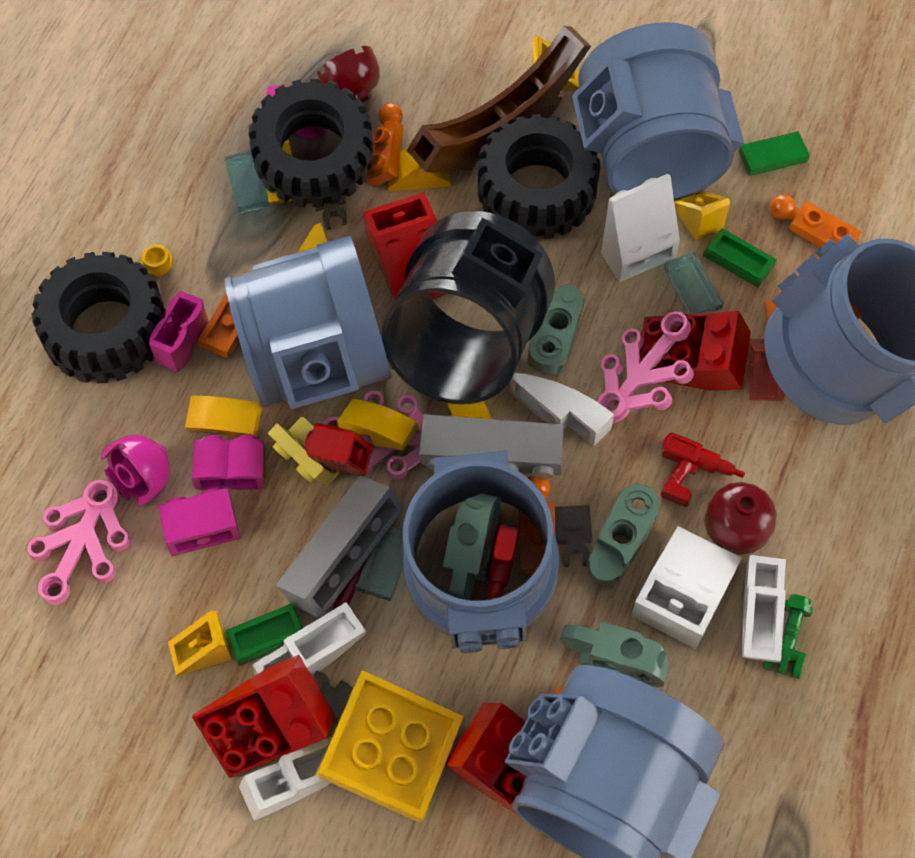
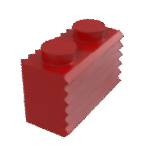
M316 422L313 431L311 430L307 434L305 451H307L308 457L328 470L332 469L335 472H345L347 475L352 474L353 476L364 477L366 476L372 455L373 445L355 431Z

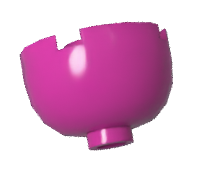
M134 434L120 438L102 450L101 461L107 457L109 467L104 469L105 475L125 500L129 501L132 496L139 501L136 505L142 506L156 498L164 490L170 477L168 453L161 444L146 436Z

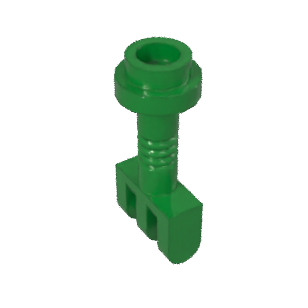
M791 594L789 600H785L784 610L789 612L784 636L782 637L781 661L778 664L777 673L785 674L788 661L794 663L791 677L796 679L800 677L806 653L795 650L798 632L800 631L803 617H810L813 608L810 606L811 600L807 597ZM764 661L762 668L770 670L773 662Z

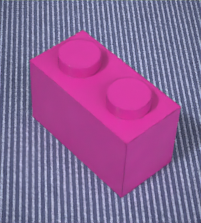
M210 488L203 491L201 495L189 498L175 497L168 500L165 504L158 505L165 542L172 556L241 539L228 488Z

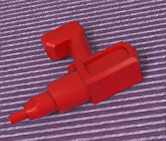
M673 432L669 433L664 439L661 449L662 457L678 464L669 480L663 486L660 494L662 498L688 507L692 493L688 488L681 485L688 473L695 475L698 468L710 473L716 471L727 476L734 474L743 478L745 472L735 469L736 466L731 462L721 459V455L703 448L701 443Z
M504 523L498 524L487 576V582L489 583L488 600L502 597L503 589L508 585L520 534L518 526Z

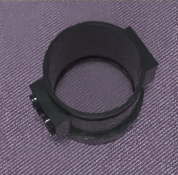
M481 211L455 213L431 225L421 237L408 261L405 271V282L382 325V342L386 357L392 366L391 369L395 370L413 389L427 397L446 403H479L499 394L511 381L527 342L534 337L543 324L554 296L555 276L553 267L546 251L538 240L525 228L510 219ZM428 293H446L470 300L490 313L504 331H486L464 325L442 311Z

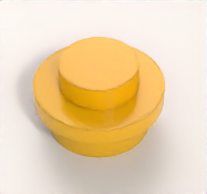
M151 245L143 251L140 263L147 268L148 274L162 276L171 270L173 257L171 252L165 247Z

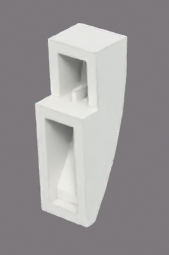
M514 373L510 381V393L545 423L564 424V429L569 426L592 447L611 430L614 414L597 401L558 382L533 375Z
M750 555L746 562L742 621V658L777 663L781 661L786 590H784L786 559Z
M345 602L283 640L284 646L252 665L254 675L299 654L311 676L314 677L366 634V630Z
M332 736L281 756L279 762L243 777L239 789L254 821L332 784L315 776Z

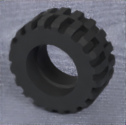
M310 78V82L302 83L301 79L292 81V85L286 88L284 85H281L274 89L275 95H266L261 101L262 109L256 108L252 115L253 123L249 125L248 135L256 173L259 179L263 180L267 190L270 193L276 191L277 198L284 202H288L289 199L294 200V206L305 207V203H313V208L323 207L322 203L330 201L332 205L341 202L340 196L345 194L349 197L356 192V183L362 185L367 178V171L372 167L374 149L370 117L366 114L363 103L359 99L354 100V93L347 88H343L342 91L339 90L337 83L327 81V84L320 83V79ZM306 127H323L333 131L342 139L340 145L333 153L319 160H300L290 156L282 149L285 141L294 132Z
M532 114L531 118L525 119L524 116L515 118L512 124L506 122L498 127L497 133L495 131L492 132L486 139V144L480 150L477 185L479 202L483 204L484 212L510 219L525 228L535 238L536 236H544V239L554 238L556 233H560V235L571 232L572 225L575 227L580 226L594 207L600 176L598 152L584 149L580 131H576V125L569 121L563 123L559 121V117L551 115L549 118H541V114ZM542 165L556 170L566 180L549 189H532L519 184L511 175L526 166Z
M94 252L85 253L83 258L77 260L75 257L66 260L67 264L62 268L57 266L50 272L51 278L49 280L45 278L38 287L41 294L34 296L32 305L35 310L32 312V322L49 359L55 366H59L61 371L69 377L76 375L79 381L88 383L93 378L96 379L97 383H108L110 378L116 377L117 381L127 378L126 374L134 371L135 374L144 369L143 363L146 360L152 362L154 356L149 346L150 335L155 326L162 319L166 318V309L154 277L148 274L146 267L139 262L134 263L132 258L120 254L119 258H117L114 252H102V255H95ZM114 301L129 306L124 319L108 331L97 334H85L73 330L78 316L94 304Z

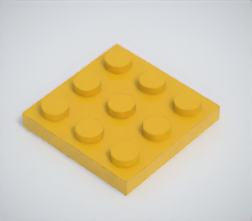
M362 670L315 776L420 823L425 817L464 716Z

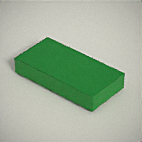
M799 131L746 143L738 151L749 176L806 163L810 157Z
M723 228L719 230L703 254L704 257L757 288L765 280L777 259Z
M291 603L227 629L225 632L238 665L241 666L284 646L283 640L303 629L294 604Z

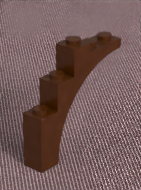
M564 26L537 61L508 88L479 108L458 118L439 124L422 125L406 151L426 172L473 170L479 161V153L482 146L486 144V139L492 132L495 131L497 133L499 126L506 122L512 124L513 119L524 116L525 119L531 118L532 114H541V118L552 116L564 98L560 92L591 48V45L574 28Z

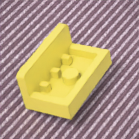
M300 417L289 430L276 423L268 432L276 441L272 447L286 460H289L290 457L294 458L300 464L296 470L310 483L316 479L328 486L340 472H335L332 469L328 470L308 457L307 451H305V440L309 431H313L314 426L304 417Z

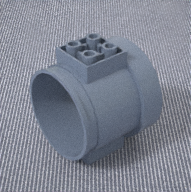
M662 22L627 29L597 46L587 56L580 68L578 78L580 88L572 97L583 147L586 150L601 153L608 185L614 194L622 190L628 191L638 187L650 178H659L669 174L674 201L694 195L718 181L731 166L734 152L745 144L731 92L718 88L720 74L712 44L704 33L694 27L680 23Z
M847 233L838 242H835L832 238L815 252L819 256L818 259L812 254L797 268L796 271L800 274L799 276L793 272L778 285L782 292L772 300L777 307L770 315L766 325L764 337L765 354L771 373L781 390L797 407L810 416L831 424L852 425L863 422L877 414L886 424L915 405V246L895 239H875L859 246ZM854 304L859 308L861 312L860 319L873 333L878 344L862 328L854 315L851 305Z
M350 235L317 244V247L253 265L254 270L245 272L244 275L230 276L224 279L228 302L253 386L263 408L269 407L276 402L288 401L290 409H295L359 390V387L391 378L389 364L370 296Z
M507 450L433 458L435 474L415 493L406 511L403 525V569L412 600L423 617L436 629L450 636L452 648H460L461 653L478 652L482 650L483 645L497 644L498 649L517 648L520 646L519 642L526 641V629L548 607L557 584L559 550L549 506L533 482L517 470L509 467ZM484 493L500 497L501 502L512 505L523 512L539 531L544 543L545 554L533 576L512 593L486 601L463 600L440 591L423 576L416 565L417 549L426 527L440 512L455 504L464 502L467 498Z
M591 665L576 666L573 668L560 694L541 693L532 702L528 709L527 721L521 732L511 741L510 753L505 763L526 776L520 795L516 796L512 808L525 822L537 831L583 858H691L720 797V793L707 785L723 751L724 741L710 723L668 694L642 681L610 669Z

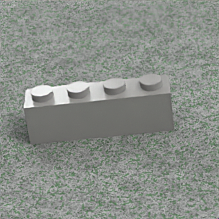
M424 414L419 455L422 465H427V468L434 470L433 458L507 450L509 467L518 472L532 473V476L536 478L549 479L553 475H561L564 424Z
M359 476L275 585L290 603L318 618L324 616L404 509L392 489L386 485Z

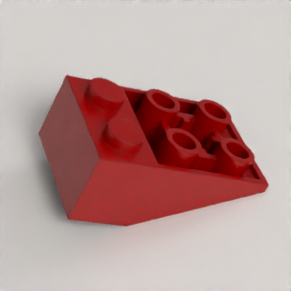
M424 192L363 211L365 234L394 300L405 282L406 267L413 251L424 233L431 225L437 222ZM428 293L431 299L446 295V293Z
M740 312L684 314L691 324V331L688 337L683 341H676L654 369L671 366L679 360H684L690 364L694 371L691 381L685 384H680L675 379L665 382L708 391L742 390L751 330ZM665 316L644 318L641 333L644 338V344L640 349L641 361L664 334L661 322ZM682 326L677 327L674 332L679 331ZM681 369L677 375H684L687 369Z
M299 654L266 668L192 715L194 722L229 778L325 739L335 717Z
M483 703L444 766L471 787L518 815L513 810L512 804L516 796L520 795L526 776L506 764L505 761L510 753L511 741L521 732L526 721L503 703Z

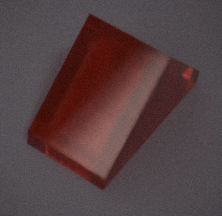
M750 338L747 355L749 400L783 401L785 393L775 381L769 368L765 354L764 339Z

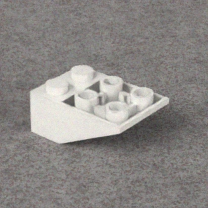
M669 174L659 178H650L638 187L628 191H619L612 198H609L601 254L619 283L676 258L680 239L672 182Z
M678 526L635 601L631 616L697 649L742 558Z

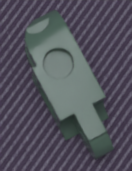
M566 284L554 291V296L543 324L529 341L527 362L530 367L540 372L556 375L563 373L585 301L578 287ZM552 326H561L564 329L557 330L552 328ZM549 348V353L544 352L543 349Z
M641 484L630 485L619 494L587 563L589 575L595 583L607 586L616 581L619 582L652 530L660 503L655 491L648 486ZM640 499L645 503V508L636 510L633 508L632 502ZM624 535L630 542L626 544L618 543L613 539V536Z
M480 493L478 496L467 498L459 506L455 523L450 525L443 567L451 568L450 596L469 600L474 588L475 579L486 582L500 517V497Z
M601 621L598 630L580 625L569 624L564 626L560 642L568 648L581 653L578 663L610 669L635 678L652 687H662L665 684L669 671L667 653L662 645L654 640L642 637V633Z

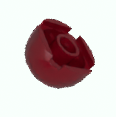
M361 46L364 52L357 54L354 49L347 50L327 61L323 65L325 72H317L320 82L323 84H327V81L337 83L339 90L342 91L343 88H347L354 93V100L359 99L362 103L370 99V92L375 89L380 79L379 64L370 46Z
M737 482L730 483L715 493L708 503L704 522L707 534L717 546L721 548L724 546L727 549L734 550L733 553L742 555L754 553L767 544L775 530L777 512L773 500L766 491L755 484Z

